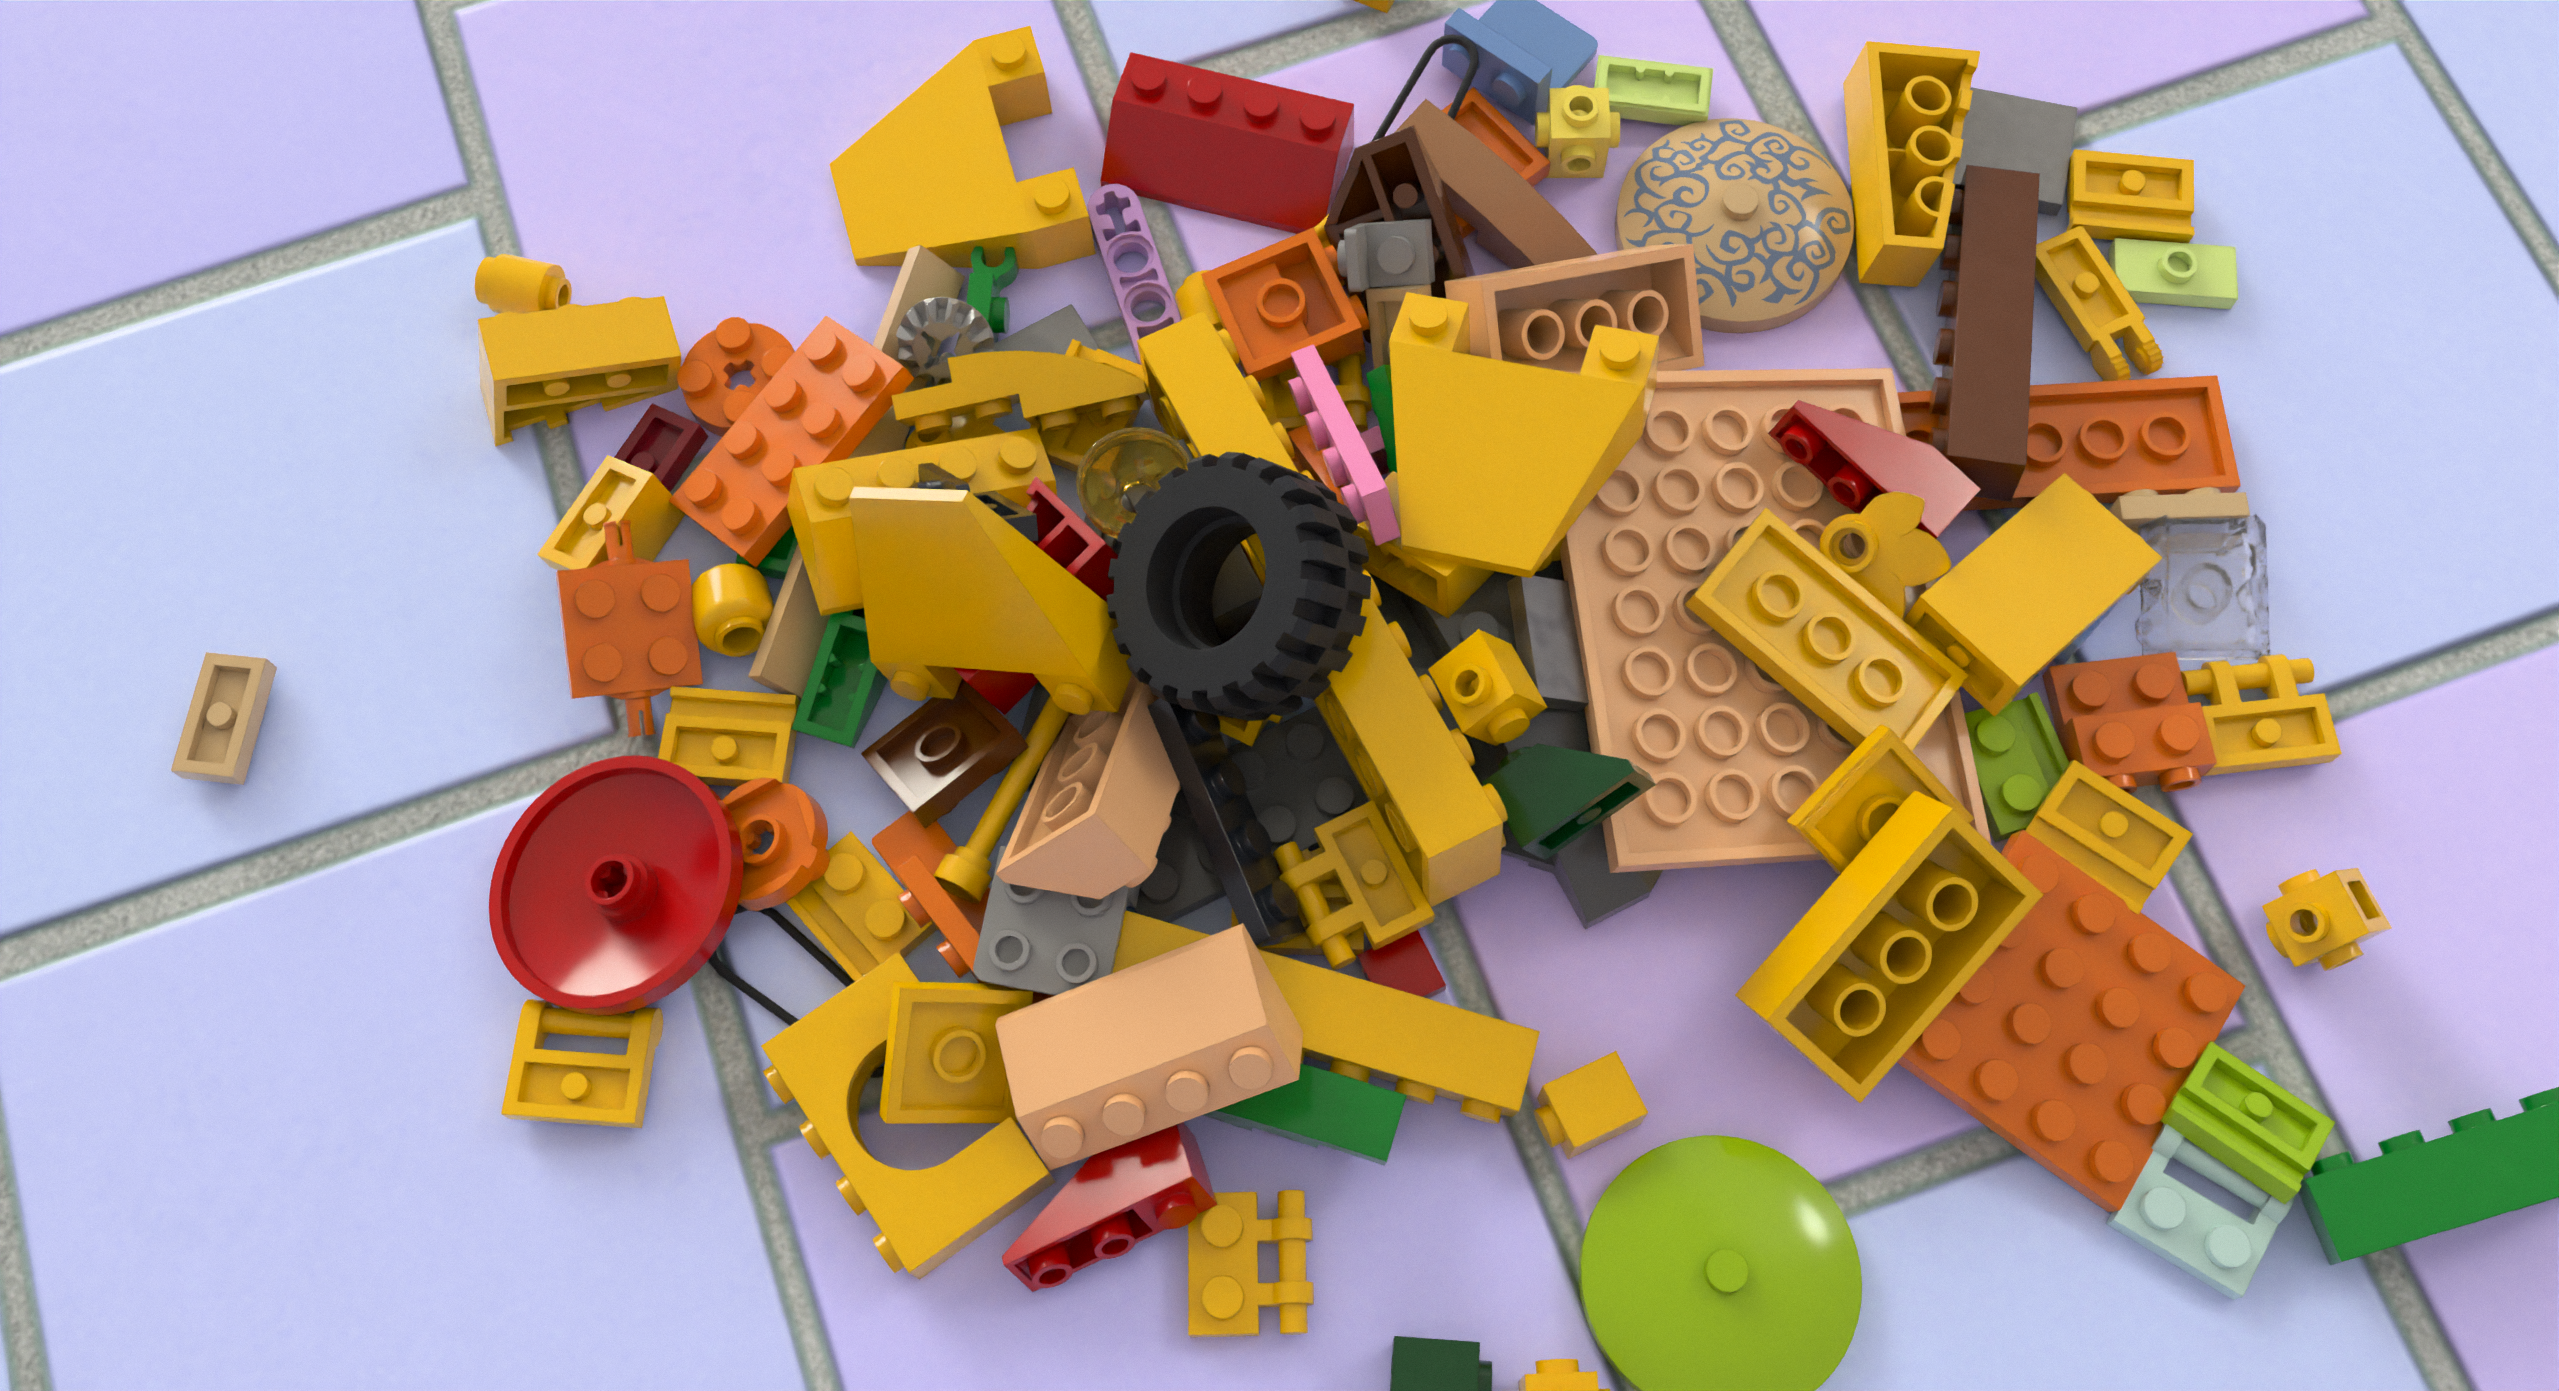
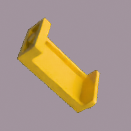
M2063 473L1926 590L1915 602L1903 621L1969 674L1961 687L1995 717L2055 657L2125 594H2131L2163 557L2153 550L2140 535L2130 530L2100 504L2090 492L2083 489L2066 473Z

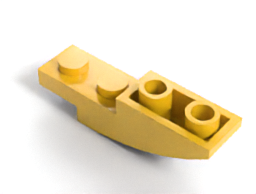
M1034 351L980 352L950 357L947 360L952 383L891 396L896 420L907 427L915 425L916 433L919 434L948 429L953 426L951 417L974 412L976 419L979 421L1008 416L1013 413L1012 404L1021 403L1023 417L1031 425L1041 423L1043 432L1056 431L1078 425L1077 415L1101 410L1104 419L1122 417L1138 412L1137 402L1150 400L1149 389L1144 379L1085 358Z

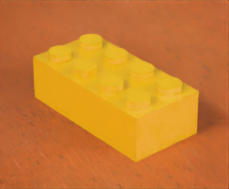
M1914 790L1738 990L1735 996L1825 1076L1861 1103L2044 894L1953 808Z

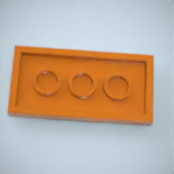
M825 316L674 493L669 502L756 568L792 525L787 510L793 468L848 459L893 405L891 396L903 393L915 378L902 364L828 316Z

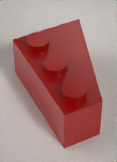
M1035 476L1026 491L1031 497V501L1026 509L1037 515L1039 540L1032 541V543L1107 602V595L1114 593V580L1108 578L1111 558L1118 559V555ZM954 668L971 687L1004 715L1039 682L1033 673Z

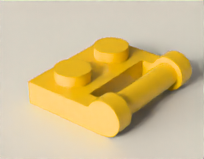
M527 999L520 1013L501 1114L509 1119L642 1128L655 1049L659 1045L663 1032V1013L661 1008L643 1007L635 1010V1013L587 1015L555 1008L552 1006V1003L546 1000ZM549 1034L629 1039L626 1055L543 1049L544 1042Z

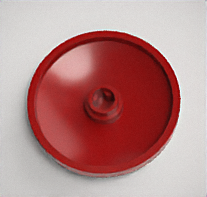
M632 755L607 758L583 766L555 782L533 801L513 826L503 844L493 871L489 892V922L492 938L505 967L524 988L534 995L562 1009L579 1014L614 1015L626 1013L657 1002L674 992L695 975L712 956L725 936L737 909L743 881V851L738 828L732 814L717 793L694 774L677 764L655 757Z

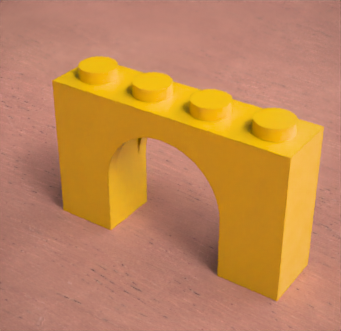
M898 952L761 1045V1047L772 1062L771 1066L763 1070L768 1082L785 1104L795 1098L808 1120L799 1125L805 1139L821 1160L831 1154L845 1174L835 1182L842 1196L857 1216L868 1210L882 1231L872 1240L883 1259L894 1273L905 1267L909 1274L920 1280L1056 1181L1011 1116L954 1157L931 1168L921 1170L892 1168L877 1161L871 1155L860 1131L859 1106L862 1093L872 1073L885 1062L893 982H920Z

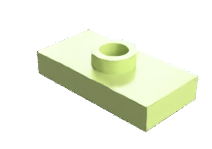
M1598 55L1594 88H1609L1610 112H1619L1621 119L1686 126L1708 120L1714 68Z
M2114 238L2108 249L2109 265L2134 302L2231 309L2238 300L2236 247Z

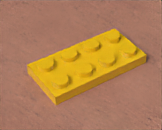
M1765 508L1753 520L1685 603L1690 610L1856 748L1882 724L1891 728L1908 748L1913 751L1969 676V674L1768 508Z

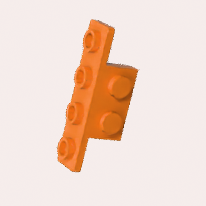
M908 811L872 838V845L906 888L897 898L920 928L932 921L945 939L936 946V949L957 977L960 979L970 972L978 983H985L975 976L973 965L990 888L987 887L978 904L960 899L944 890L933 875L945 854H953L957 846L937 820L925 829L913 814ZM1033 992L1032 1004L1053 997V995Z

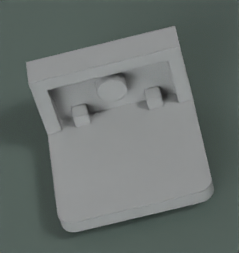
M1000 845L973 965L975 976L985 983L1055 996L1112 974L1126 907L1136 908L1141 884L1133 888H1128L1124 885L1102 899H1094L1004 883L996 875L998 866L1007 848Z

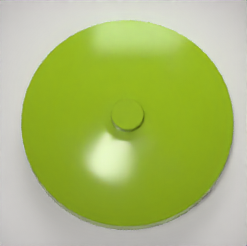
M1702 1135L1668 1142L1640 1156L1622 1170L1598 1200L1589 1217L1580 1248L1578 1266L1579 1291L1587 1324L1606 1360L1617 1374L1636 1391H1815L1830 1377L1845 1356L1858 1324L1862 1301L1861 1265L1852 1232L1843 1213L1822 1184L1805 1168L1777 1150L1754 1141L1722 1135Z

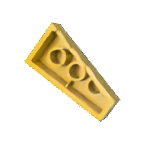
M1866 41L1843 83L1859 283L1917 287L1942 252L1955 190L1953 178L1956 164L1961 158L1964 139H1961L1964 119L1970 110L1973 94L1970 87L1973 74L1978 67L1980 51Z

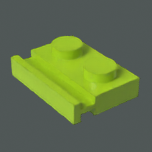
M2038 692L2028 694L2026 698L2011 702L1995 717L1985 708L1964 713L1987 824L1994 843L2008 839L2018 831L2026 830L2035 813L2069 765L2067 756Z
M2212 1041L2207 1044L2160 1120L2283 1204H2286L2299 1192L2302 1186L2300 1184L2302 1179L2310 1171L2335 1124L2333 1120Z

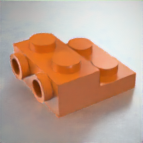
M1310 228L1201 274L1203 285L1218 318L1235 344L1240 365L1246 377L1253 375L1256 381L1260 382L1294 368L1291 353L1313 344L1325 366L1364 350L1362 331L1370 328L1365 309L1356 294L1347 297L1340 283L1346 277L1340 275L1337 252L1333 245L1323 248L1314 228Z
M2175 652L2049 666L2042 675L2056 733L2069 763L2072 760H2076L2125 792L2132 794L2137 790V787L2160 785L2163 792L2186 790L2199 785L2202 782L2201 777L2217 764L2201 703H2189Z

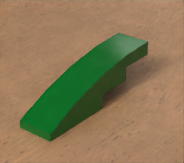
M864 608L830 615L791 728L792 730L846 747L855 748L888 681L870 659Z
M1301 1063L1299 1080L1220 1108L1203 1116L1252 1131L1254 1127L1318 1148L1320 1144L1385 1166L1407 1095Z

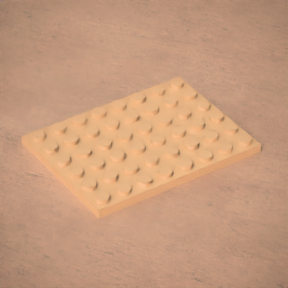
M1892 368L1657 371L1656 388L1642 436L1565 534L1559 551L1564 581H1568L1589 699V704L1584 710L1591 753L1628 759L1648 772L1656 783L1654 787L1602 821L1610 873L1824 860L1787 820L1852 754L1856 747L1690 610L1685 603L1765 508H1768L1818 551H1820V538L1826 526L1839 516L1854 513L1849 507L1837 502L1830 494L1828 488L1809 472L1807 468L1790 459L1783 451L1781 445L1768 433L1789 409L1800 400L1906 436ZM1850 533L1845 538L1844 549L1847 554L1852 557H1860L1863 554L1865 543L1858 534ZM1936 579L1914 587L1905 586L1906 608L1904 618L1918 598L1937 582ZM1958 689L1912 752L1974 817L1970 825L1992 844L1960 690Z

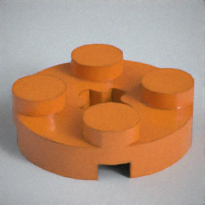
M730 317L721 321L717 325L716 330L709 332L694 344L677 373V381L683 392L686 404L696 421L711 433L723 437L795 351L790 342L778 331L762 324L748 323L740 317ZM751 371L750 374L755 381L754 384L749 388L740 384L734 390L729 389L732 383L731 378L736 373Z
M759 778L740 785L722 799L733 816L742 843L743 881L738 901L739 905L749 911H759L780 905L801 892L809 882L818 880L824 875L830 862V854L826 849L828 825L823 809L812 796L793 784L781 783L775 778ZM768 831L774 836L771 846L763 854H754L753 850L758 848L762 842L760 835Z

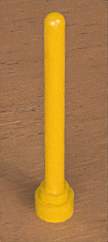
M1051 695L1025 739L1029 747L1013 760L966 846H957L953 854H945L933 875L944 890L960 899L975 904L980 902L992 880L988 874L992 863L988 859L1070 712L1059 708L1053 702Z

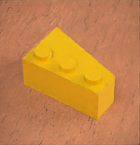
M664 296L652 298L627 297L617 302L586 306L568 304L553 310L529 313L503 312L494 317L478 319L480 389L495 447L514 441L511 431L546 420L549 428L553 429L569 424L566 413L598 403H602L603 409L607 412L677 390L679 387L677 373L681 367V352Z

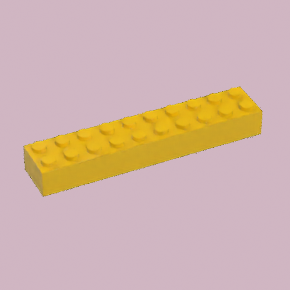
M1205 311L1137 340L1145 383L1150 394V406L1170 444L1184 439L1193 458L1207 454L1219 457L1225 452H1238L1255 458L1260 457L1298 472L1291 460L1295 454L1285 428L1280 422L1270 424L1263 412L1267 409V405L1258 382L1253 375L1243 378L1236 364L1240 363V359L1230 334L1226 329L1217 332ZM1308 470L1301 472V474L1308 476V478L1314 480L1313 476ZM1256 533L1246 538L1240 545L1264 588L1265 556L1261 541ZM1362 570L1364 575L1371 577L1367 570ZM1371 577L1370 599H1363L1360 613L1361 616L1367 617L1362 636H1353L1348 650L1353 653L1352 657L1342 672L1331 671L1327 676L1331 682L1330 686L1313 701L1368 800H1374L1429 905L1433 907L1500 874L1501 848L1506 846L1503 822L1508 820L1505 806L1493 785L1488 783L1481 786L1470 766L1475 764V759L1464 734L1459 728L1449 731L1439 712L1443 710V704L1433 681L1427 674L1418 677L1408 661V658L1412 657V651L1402 628L1396 621L1387 624L1377 608L1382 602L1379 591Z

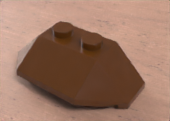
M1410 126L1355 148L1349 162L1350 165L1324 225L1330 245H1333L1337 252L1339 241L1344 240L1345 229L1359 223L1431 219L1435 281L1430 284L1432 297L1446 299L1444 281L1476 276L1443 182L1415 126ZM1346 277L1343 281L1349 297L1355 294L1359 297L1368 317L1366 290L1363 292H1349L1348 277ZM1369 328L1362 332L1365 341L1371 344Z

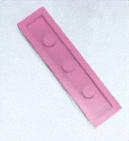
M1314 344L1292 352L1291 357L1297 377L1288 380L1291 395L1300 416L1305 415L1306 424L1317 451L1328 447V449L1322 451V455L1334 486L1338 487L1346 484L1345 487L1340 488L1345 506L1349 508L1357 524L1365 522L1376 546L1401 537L1388 488Z

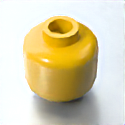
M735 563L717 565L703 572L691 585L692 616L699 641L707 649L730 657H742L758 651L775 606L765 577L753 567Z

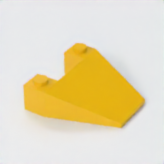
M1031 26L973 40L829 164L857 266H902L908 249L919 245L925 247L951 267L972 268L971 253L975 246H983L986 266L997 267L1003 263L1006 247L1014 248L1019 269H1042L1096 254L1089 214L1074 167L1016 182L1001 132V126L1053 113L1044 68Z
M1406 292L1389 339L1402 553L1532 578L1642 436L1656 388L1660 336L1595 325L1580 374L1470 355L1469 303Z
M883 487L853 488L849 500L870 659L890 681V687L895 693L913 701H923L926 697L954 699L962 677L954 668L1033 673L1050 693L1053 702L1067 712L1078 715L1088 714L1090 710L1118 712L1132 675L1126 662L1131 656L1119 652L1112 630L1118 627L1116 619L1109 617L1107 602L968 490Z

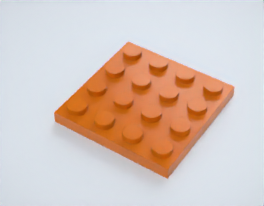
M2021 830L2010 836L2001 854L2044 895L1909 1047L1897 1063L2107 1212H2116L2121 1210L2153 1152L2151 1147L2164 1124L2160 1120L2173 1101L2172 1098L2210 1041L2214 1043L2245 985L2143 913L2136 914L2130 910L2125 901L2025 830Z

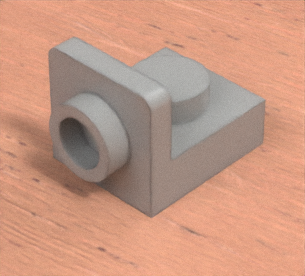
M1431 219L1359 223L1345 229L1344 240H1340L1338 244L1337 261L1340 275L1348 277L1349 292H1363L1370 287L1421 285L1434 282L1435 270Z

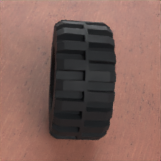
M1225 452L1219 457L1207 454L1194 458L1187 463L1188 470L1176 467L1158 480L1161 488L1156 493L1148 490L1134 506L1138 514L1132 524L1126 522L1122 526L1117 541L1122 542L1118 559L1111 558L1108 578L1114 580V593L1107 595L1108 614L1110 618L1116 619L1118 627L1112 630L1119 652L1131 656L1126 662L1129 670L1140 683L1148 684L1152 694L1166 702L1181 705L1182 708L1246 721L1266 720L1272 714L1285 716L1300 709L1303 705L1301 697L1315 700L1330 686L1331 682L1327 676L1332 670L1343 671L1353 655L1348 650L1353 636H1362L1367 617L1360 615L1363 599H1370L1371 577L1364 575L1362 572V564L1369 562L1365 539L1352 534L1358 529L1357 521L1347 506L1338 503L1336 493L1324 484L1312 480L1306 475L1245 453ZM1257 533L1263 547L1266 566L1262 596L1253 616L1245 627L1232 639L1222 643L1216 631L1212 613V597L1215 582L1223 563L1233 549L1246 538Z

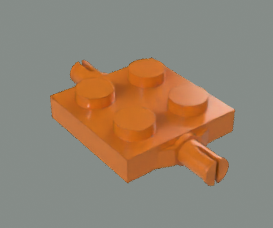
M620 520L617 523L620 546L618 544L616 521L604 522L603 527L605 530L608 560L591 568L558 570L555 572L570 698L604 695L625 700L628 737L641 736L639 711L642 734L652 735L656 734V731L654 730L651 697L671 688V686L686 687L703 684L698 637L692 616V586L689 560L652 562L642 558H634L630 528L631 521Z

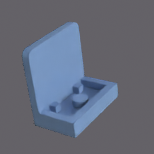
M1496 0L1479 20L1458 8L1445 22L1444 36L1451 34L1464 36L1474 44L1478 51L1479 64L1471 85L1532 125L1535 123L1536 112H1545L1547 109L1549 88L1568 87L1596 56L1598 42L1593 36L1537 0ZM1454 43L1443 45L1442 66L1464 79L1470 64V56L1466 48Z

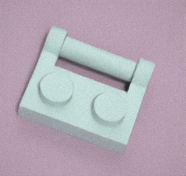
M2163 1124L2151 1147L2153 1152L2122 1208L2116 1212H2111L2106 1224L2230 1299L2242 1298L2279 1223L2291 1209L2296 1195L2286 1204H2283L2186 1139L2185 1136L2168 1124ZM2173 1158L2252 1204L2254 1208L2248 1220L2245 1221L2164 1173L2169 1160Z

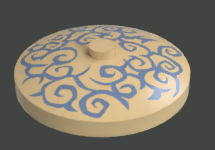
M1738 118L1711 119L1680 127L1655 141L1637 158L1628 171L1619 194L1615 215V240L1618 251L1649 245L1693 244L1701 328L1722 333L1743 334L1775 329L1789 324L1813 310L1827 297L1839 280L1850 254L1854 235V214L1851 200L1841 177L1831 163L1812 145L1782 128L1755 120Z

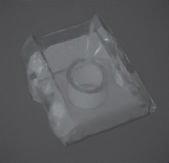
M2257 514L2248 518L2169 519L2167 515H2164L2138 526V535L2163 557L2135 589L2140 592L2141 613L2135 621L2137 641L2142 645V655L2175 652L2177 660H2258L2261 656L2270 655L2266 524Z

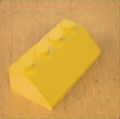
M1037 427L793 468L787 510L820 615L825 616L864 608L849 500L854 487L912 488L913 483L919 482L918 465L932 462L968 483L972 494L996 491L1026 508L1031 501V497L1026 491L1035 476L1057 495L1056 479Z

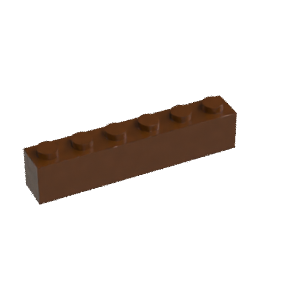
M1966 165L1960 187L1954 190L1948 222L1949 225H1952V234L1946 233L1944 248L1940 254L1939 269L1949 271V278L1941 283L1936 305V316L1944 317L1946 321L1945 328L1938 329L1933 350V365L1942 366V377L1935 378L1929 403V414L1939 415L1938 428H1931L1927 444L1934 446L1981 489L1974 497L2011 502L2027 461L2040 173Z

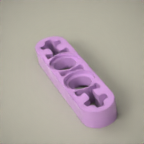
M1109 184L1098 188L1090 196L1087 204L1091 230L1137 364L1142 365L1137 340L1175 324L1182 319L1137 195L1127 186ZM1115 207L1123 215L1125 232L1117 236L1112 218L1107 214L1108 209ZM1127 252H1138L1148 259L1147 264L1141 270L1132 273L1123 272L1115 265L1117 259ZM1146 300L1158 301L1165 308L1160 318L1150 322L1138 320L1133 316L1132 312L1137 304Z

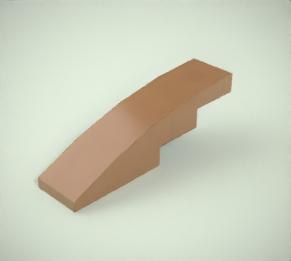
M1427 99L1395 131L1415 126L1443 182L1453 213L1478 230L1476 243L1512 269L1597 255L1596 251L1575 228L1520 174L1477 137Z

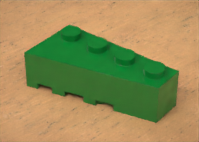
M2559 1087L2519 1099L2518 1101L2524 1112L2500 1120H2496L2491 1108L2448 1121V1124L2453 1134L2428 1142L2425 1141L2421 1130H2415L2378 1142L2382 1156L2355 1163L2350 1151L2315 1161L2310 1169L2313 1177L2301 1181L2300 1184L2302 1186L2298 1193L2329 1265L2338 1264L2559 1198Z

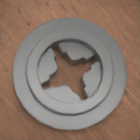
M933 297L915 304L902 318L896 334L899 345L898 359L905 360L914 378L921 377L931 382L933 386L952 383L947 358L956 356L945 352L941 356L932 357V349L936 342L932 336L943 341L959 332L960 334L954 348V353L957 356L980 352H994V336L990 325L983 315L968 303L950 297Z

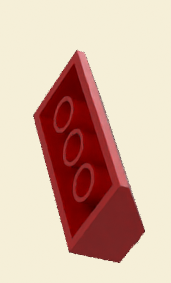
M1130 52L1112 100L1100 179L1101 187L1109 184H1120L1133 190L1137 196L1298 234L1314 228L1330 213L1354 146V104Z

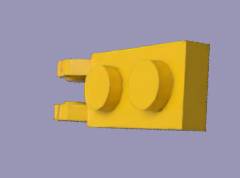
M2078 226L2036 244L2035 278L2086 353L2090 352L2093 368L2102 377V381L2129 380L2131 378L2129 364H2127L2126 358L2122 357V352L2114 342L2122 337L2125 353L2130 361L2134 362L2139 372H2142L2143 375H2149L2162 368L2164 356H2162L2159 344L2155 343V338L2144 324L2145 316L2083 226Z

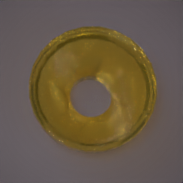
M1122 428L1105 435L1096 441L1085 453L1078 468L1076 487L1083 511L1095 527L1106 535L1117 539L1123 524L1126 522L1132 524L1138 514L1127 511L1121 505L1124 493L1136 485H1147L1158 491L1161 488L1158 480L1176 467L1188 470L1187 463L1190 462V458L1187 452L1171 436L1153 428Z

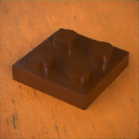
M962 678L954 699L932 697L860 754L880 779L926 829L941 816L951 812L961 800L990 777L1003 771L1013 759L1029 746L1019 731Z

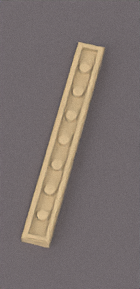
M922 245L909 248L873 346L902 364L912 375L911 369L905 360L898 359L899 345L896 334L902 318L911 307L925 299L933 297L957 299L965 276ZM932 336L936 342L931 356L936 357L942 341ZM921 377L915 378L903 393L924 389L927 380ZM893 405L848 459L903 449L910 427L896 420ZM799 545L796 547L748 677L779 694L796 695L801 702L830 615H820Z

